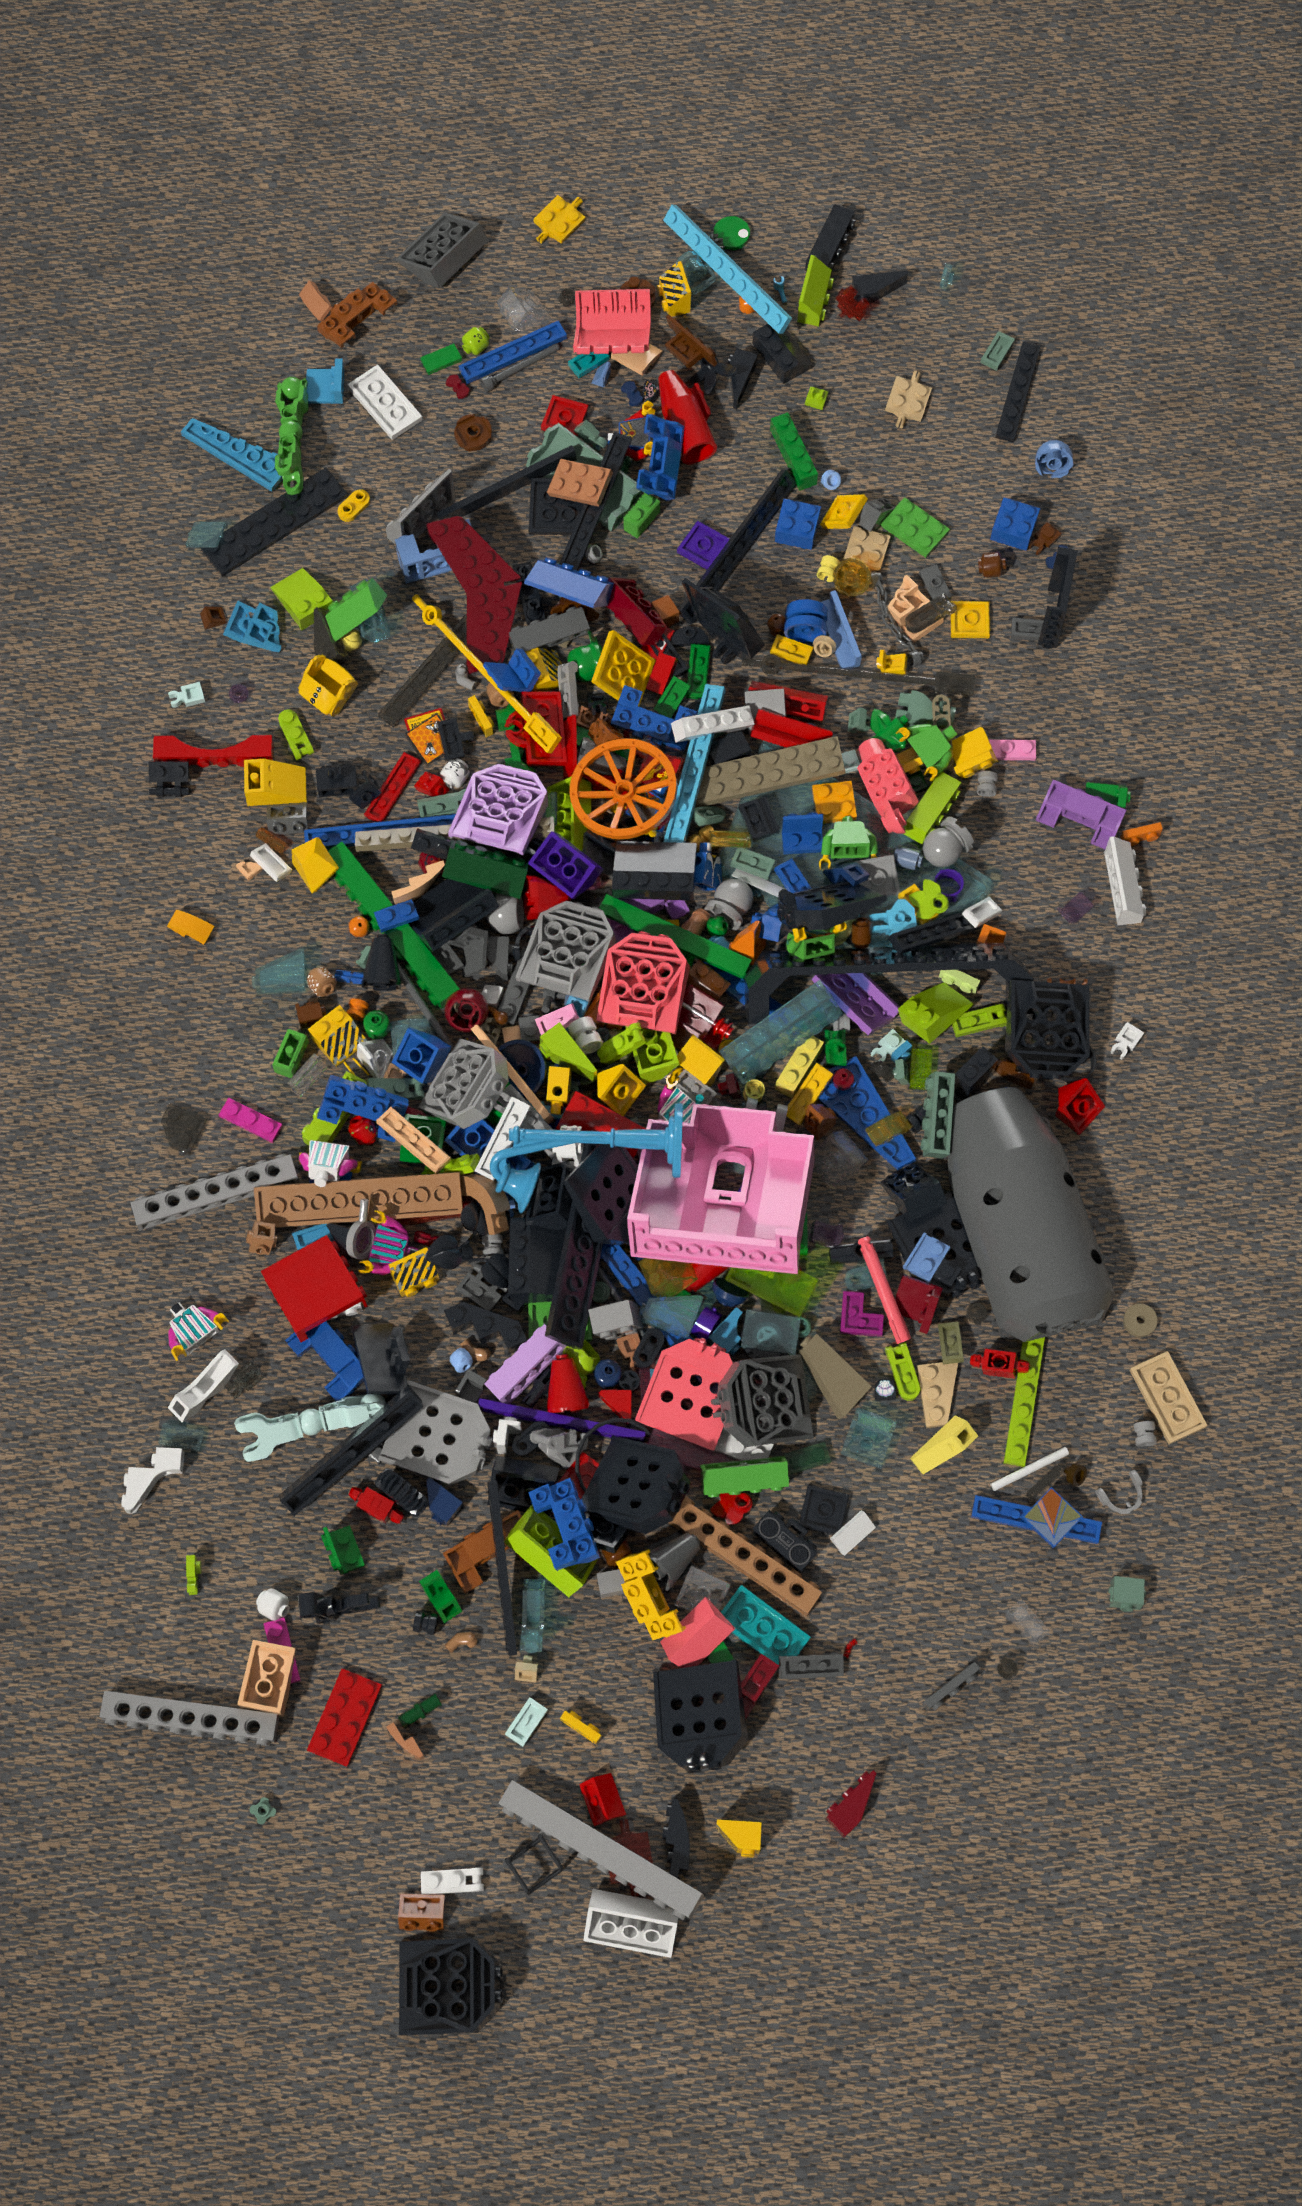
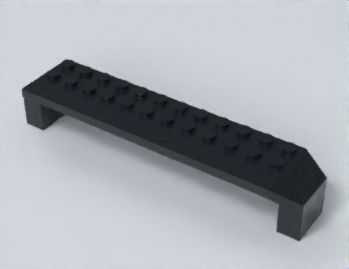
M1004 943L928 945L903 954H898L894 947L837 948L833 954L806 960L798 958L787 950L762 951L745 976V1014L749 1024L769 1023V996L791 975L994 968L1006 980L1005 1002L1007 1006L1009 980L1034 981V978L1026 966ZM1028 1009L1027 1014H1033L1032 1009Z

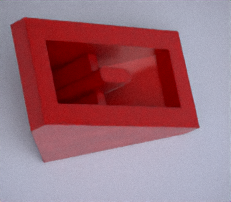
M601 1390L599 1392V1398L619 1418L631 1419V1390Z

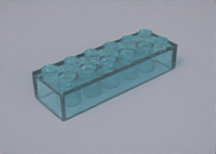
M818 980L719 1052L744 1085L746 1082L753 1080L763 1070L769 1069L777 1060L786 1057L791 1050L803 1045L808 1038L820 1033L825 1026L837 1021L843 1013L823 983Z

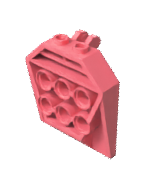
M647 932L631 933L608 949L596 1019L597 1023L628 1027L633 1023H640L642 1029L676 1034L690 965L669 936L663 934L651 936ZM625 966H631L629 971L623 972ZM644 969H651L648 974H642ZM670 971L669 976L662 977L664 972ZM620 989H626L624 994H617ZM641 991H645V992H646L643 997H641V998H638V997H637V995H638L639 992H641ZM665 994L663 1000H657L659 995Z
M688 1339L661 1352L635 1421L715 1451L724 1429L720 1417L713 1418V1414L709 1418L702 1417L701 1411L705 1407H710L713 1413L721 1411V1405L711 1404V1400L718 1397L717 1394L711 1393L710 1387L721 1382L733 1362L729 1354L726 1353V1349L718 1346V1344L714 1343L709 1347L706 1345V1339ZM673 1369H681L683 1372L682 1376L678 1379L672 1378L671 1372ZM694 1376H699L702 1378V1383L697 1387L693 1386L690 1383L691 1379ZM665 1392L673 1394L671 1402L666 1403L662 1401V1395ZM688 1399L693 1402V1407L690 1410L682 1409L681 1404L684 1400Z

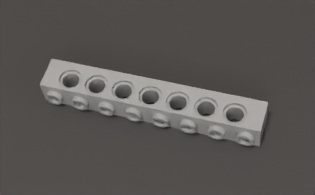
M281 1154L270 1161L261 1160L250 1167L241 1166L233 1172H221L210 1179L201 1178L190 1185L181 1184L170 1191L161 1190L150 1197L141 1196L130 1203L136 1225L140 1231L253 1197L254 1187L299 1183L291 1154ZM277 1169L280 1171L276 1176L269 1175L272 1170ZM257 1175L260 1177L256 1182L250 1181L252 1176ZM232 1182H240L238 1187H230ZM212 1188H220L218 1193L210 1194ZM195 1193L200 1194L198 1199L190 1200L191 1195ZM175 1199L180 1200L178 1205L170 1206L171 1201ZM160 1206L158 1211L150 1212L151 1207Z
M104 1691L99 1716L108 1725L118 1726V1722L127 1723L126 1727L139 1729L140 1725L148 1726V1730L161 1731V1728L170 1729V1733L183 1734V1731H189L192 1736L196 1737L212 1734L213 1738L218 1740H226L227 1736L234 1737V1741L240 1743H247L248 1739L256 1740V1744L262 1746H269L270 1742L275 1743L279 1723V1715L274 1713ZM124 1705H129V1713L125 1716H121V1707ZM145 1708H151V1716L143 1719L141 1717L142 1711ZM172 1711L173 1718L168 1722L163 1721L164 1713ZM188 1714H194V1722L189 1725L185 1724V1717ZM209 1717H216L215 1726L206 1727V1720ZM237 1720L238 1727L235 1730H228L227 1725L229 1721ZM255 1722L259 1723V1731L250 1733L249 1726Z

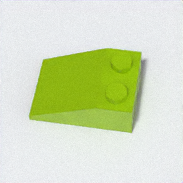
M303 568L270 587L301 630L325 617L329 611L328 606L333 603L323 587Z
M941 983L912 996L898 1008L901 1022L930 1044L973 1004L946 983Z
M560 1022L540 1036L539 1046L541 1048L539 1050L546 1059L550 1058L552 1062L562 1067L570 1068L571 1071L593 1082L597 1079L596 1068Z

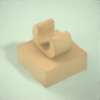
M524 1655L523 1662H516L515 1680L537 1682L538 1664H532L533 1656Z

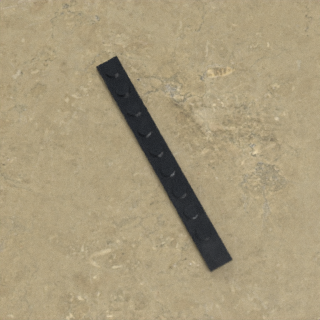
M781 470L696 586L713 587L716 590L720 588L782 504L783 499L787 497L796 485L795 480L786 470ZM687 596L678 610L679 614L688 624H693L697 618Z

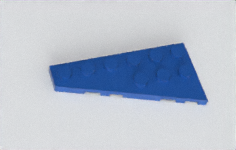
M855 1056L847 1060L846 1066H835L828 1071L833 1074L839 1069H848L854 1076L853 1085L848 1090H838L833 1084L832 1077L818 1100L827 1108L833 1110L840 1120L895 1169L899 1170L915 1162L916 1158L858 1058Z

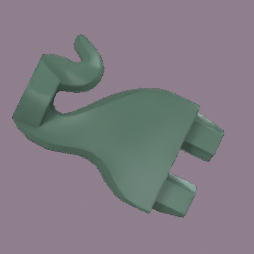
M912 690L911 694L900 693L898 705L908 707V711L897 709L895 718L899 719L903 715L907 717L909 721L905 723L904 728L920 724L933 725L932 701L925 694ZM941 701L938 704L940 713L948 715V711L943 712V705H947V702ZM951 707V722H952V726H953V721H954V716H955L956 707ZM940 718L937 721V727L940 729H944L948 725V721L945 718Z

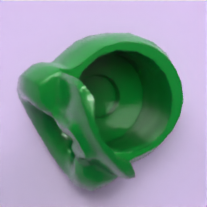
M588 630L590 644L571 650L567 658L568 662L574 661L577 663L578 670L575 672V677L580 682L592 680L602 652L597 637H594L590 630Z

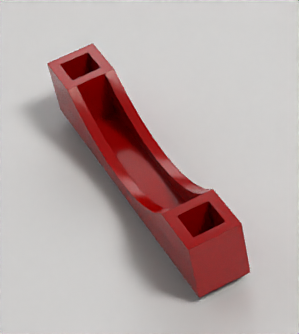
M251 735L243 742L234 746L213 750L190 746L175 736H154L153 739L154 761H189V765H198L200 767H208L209 765L227 767L229 764H237L240 767H244V760L268 759L273 761L274 741L272 735Z

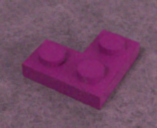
M843 1291L840 1334L882 1337L884 1315L863 1313L864 1293Z

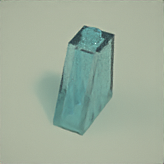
M304 948L255 969V976H252V987L256 988L257 994L306 993V954Z
M703 1296L649 1298L647 1304L642 1303L640 1308L641 1322L688 1340L702 1305Z

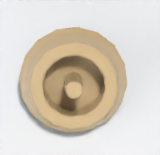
M820 635L814 639L813 648L817 655L828 657L835 652L836 643L831 637Z

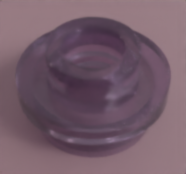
M235 684L229 690V697L235 703H242L248 698V690L242 684ZM237 692H241V693H242V695H240V696H236L235 694H236Z

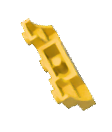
M648 1549L622 1557L616 1563L625 1580L621 1586L624 1595L632 1607L634 1616L639 1624L645 1623L652 1640H656L664 1636L666 1638L680 1633L686 1627L681 1625L676 1614L678 1612L677 1609L666 1612L670 1608L653 1572L658 1570V1567H654L648 1555L650 1553Z

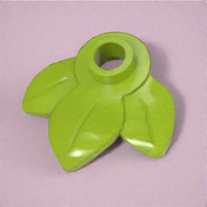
M924 879L923 891H917L909 895L911 903L919 908L916 917L920 919H930L936 913H943L949 905L947 897L941 894L940 886L932 880ZM935 901H941L942 906L936 907Z

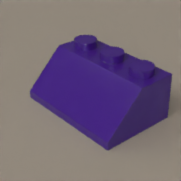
M553 831L549 833L528 862L529 865L572 899H575L591 887L604 870L564 837Z

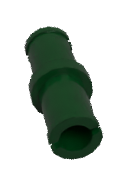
M434 1693L421 1703H415L413 1708L399 1715L398 1719L402 1726L407 1728V1726L422 1718L423 1720L426 1718V1714L442 1706V1703L436 1693Z

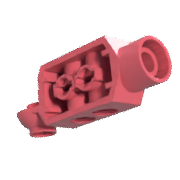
M868 739L858 748V756L862 762L857 767L858 772L875 808L881 815V821L889 834L892 832L905 834L906 831L903 826L907 825L903 814L917 805L919 802L893 750L886 749L880 739Z

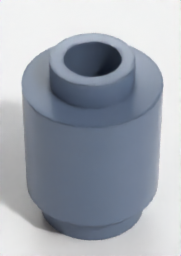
M902 846L901 848L897 847L894 853L897 866L916 870L917 867L921 868L924 856H921V851Z

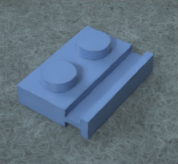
M924 1232L905 1262L903 1269L930 1283L943 1258L949 1252L950 1246L934 1237L928 1236Z

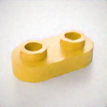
M361 489L354 491L339 505L337 510L339 518L345 522L354 520L369 505L370 497L368 492Z

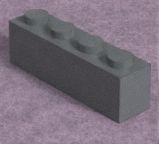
M572 607L567 609L566 613L560 615L555 613L548 616L546 620H535L529 626L513 628L512 632H509V640L514 652L516 648L523 649L525 652L535 648L547 649L587 635L590 627L583 608Z

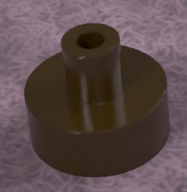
M1074 1463L1070 1467L1067 1466L1064 1470L1067 1482L1080 1486L1087 1475L1086 1467L1078 1463Z

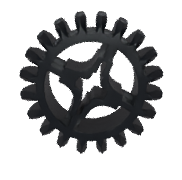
M385 1468L375 1481L378 1489L414 1517H418L423 1513L429 1504L428 1499L390 1469Z

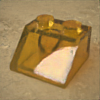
M644 1258L638 1262L651 1294L665 1303L698 1280L691 1263Z

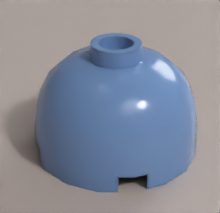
M1049 440L1043 443L1038 448L1035 456L1036 470L1040 475L1053 474L1050 478H1061L1067 475L1069 469L1073 467L1071 449L1067 444L1059 440ZM1046 464H1047V467H1048L1049 469H1051V470H1056V471H1054V472L1049 471V470L1046 468Z

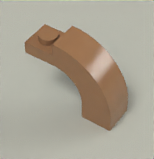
M475 1171L461 1175L462 1196H471L480 1203L484 1210L489 1235L509 1230L505 1211L511 1208L505 1192L497 1193L495 1191L497 1182Z

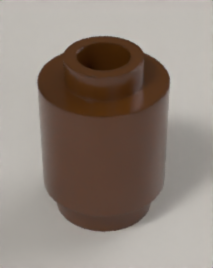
M859 917L852 922V943L855 948L865 949L872 942V922L868 918Z

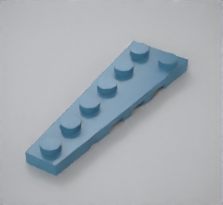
M193 418L181 431L183 437L271 492L283 480V477L279 476L275 469V456L278 455L277 453L265 451L258 445L253 446L247 443L246 440L234 438L227 432L217 430L215 427Z

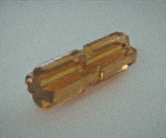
M262 827L257 830L255 836L266 844L269 843V846L279 853L285 852L288 846L287 843L276 836L274 838L272 833Z

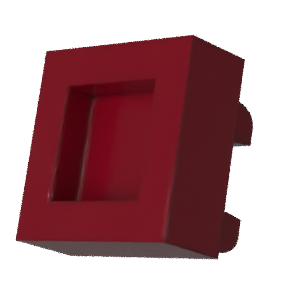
M733 1073L725 1075L726 1081L718 1084L719 1092L722 1095L730 1094L733 1099L742 1098L737 1077Z

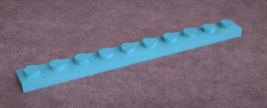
M671 205L663 221L778 334H783L792 317L677 205Z
M705 684L697 715L721 710L726 691L724 686ZM714 733L690 740L677 789L676 800L671 811L670 821L663 842H686Z

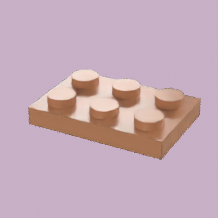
M560 459L547 493L549 496L600 506L613 472L608 468Z

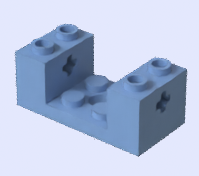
M466 519L465 521L471 526L470 520ZM413 534L403 535L395 539L397 558L406 584L452 571L439 548L419 553Z

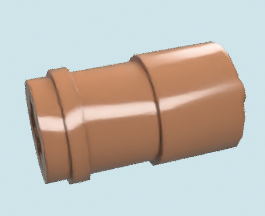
M698 908L681 928L700 936L703 929L707 927V921L711 916L704 909Z

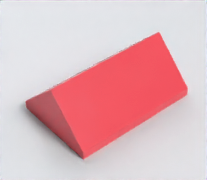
M705 1597L680 1622L686 1629L680 1633L664 1637L660 1643L668 1659L678 1667L699 1666L735 1628L712 1602Z

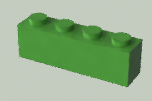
M784 1456L700 1465L702 1491L708 1497H718L721 1493L739 1495L742 1493L741 1491L759 1493L763 1489L769 1488L778 1491L789 1486L788 1463Z

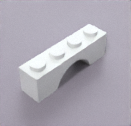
M750 705L684 717L671 723L675 742L692 740L717 732L729 733L744 730L754 725Z

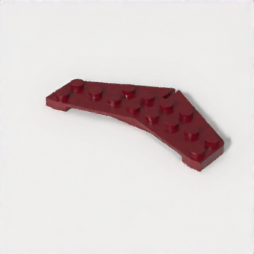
M455 516L427 523L426 526L431 539L439 548L466 593L467 647L483 664L485 662L503 663L522 582L504 586V583L520 580L521 577L462 517ZM466 658L468 674L479 672Z

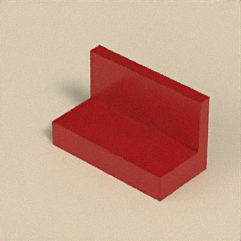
M611 1773L592 1777L579 1784L594 1826L626 1815Z

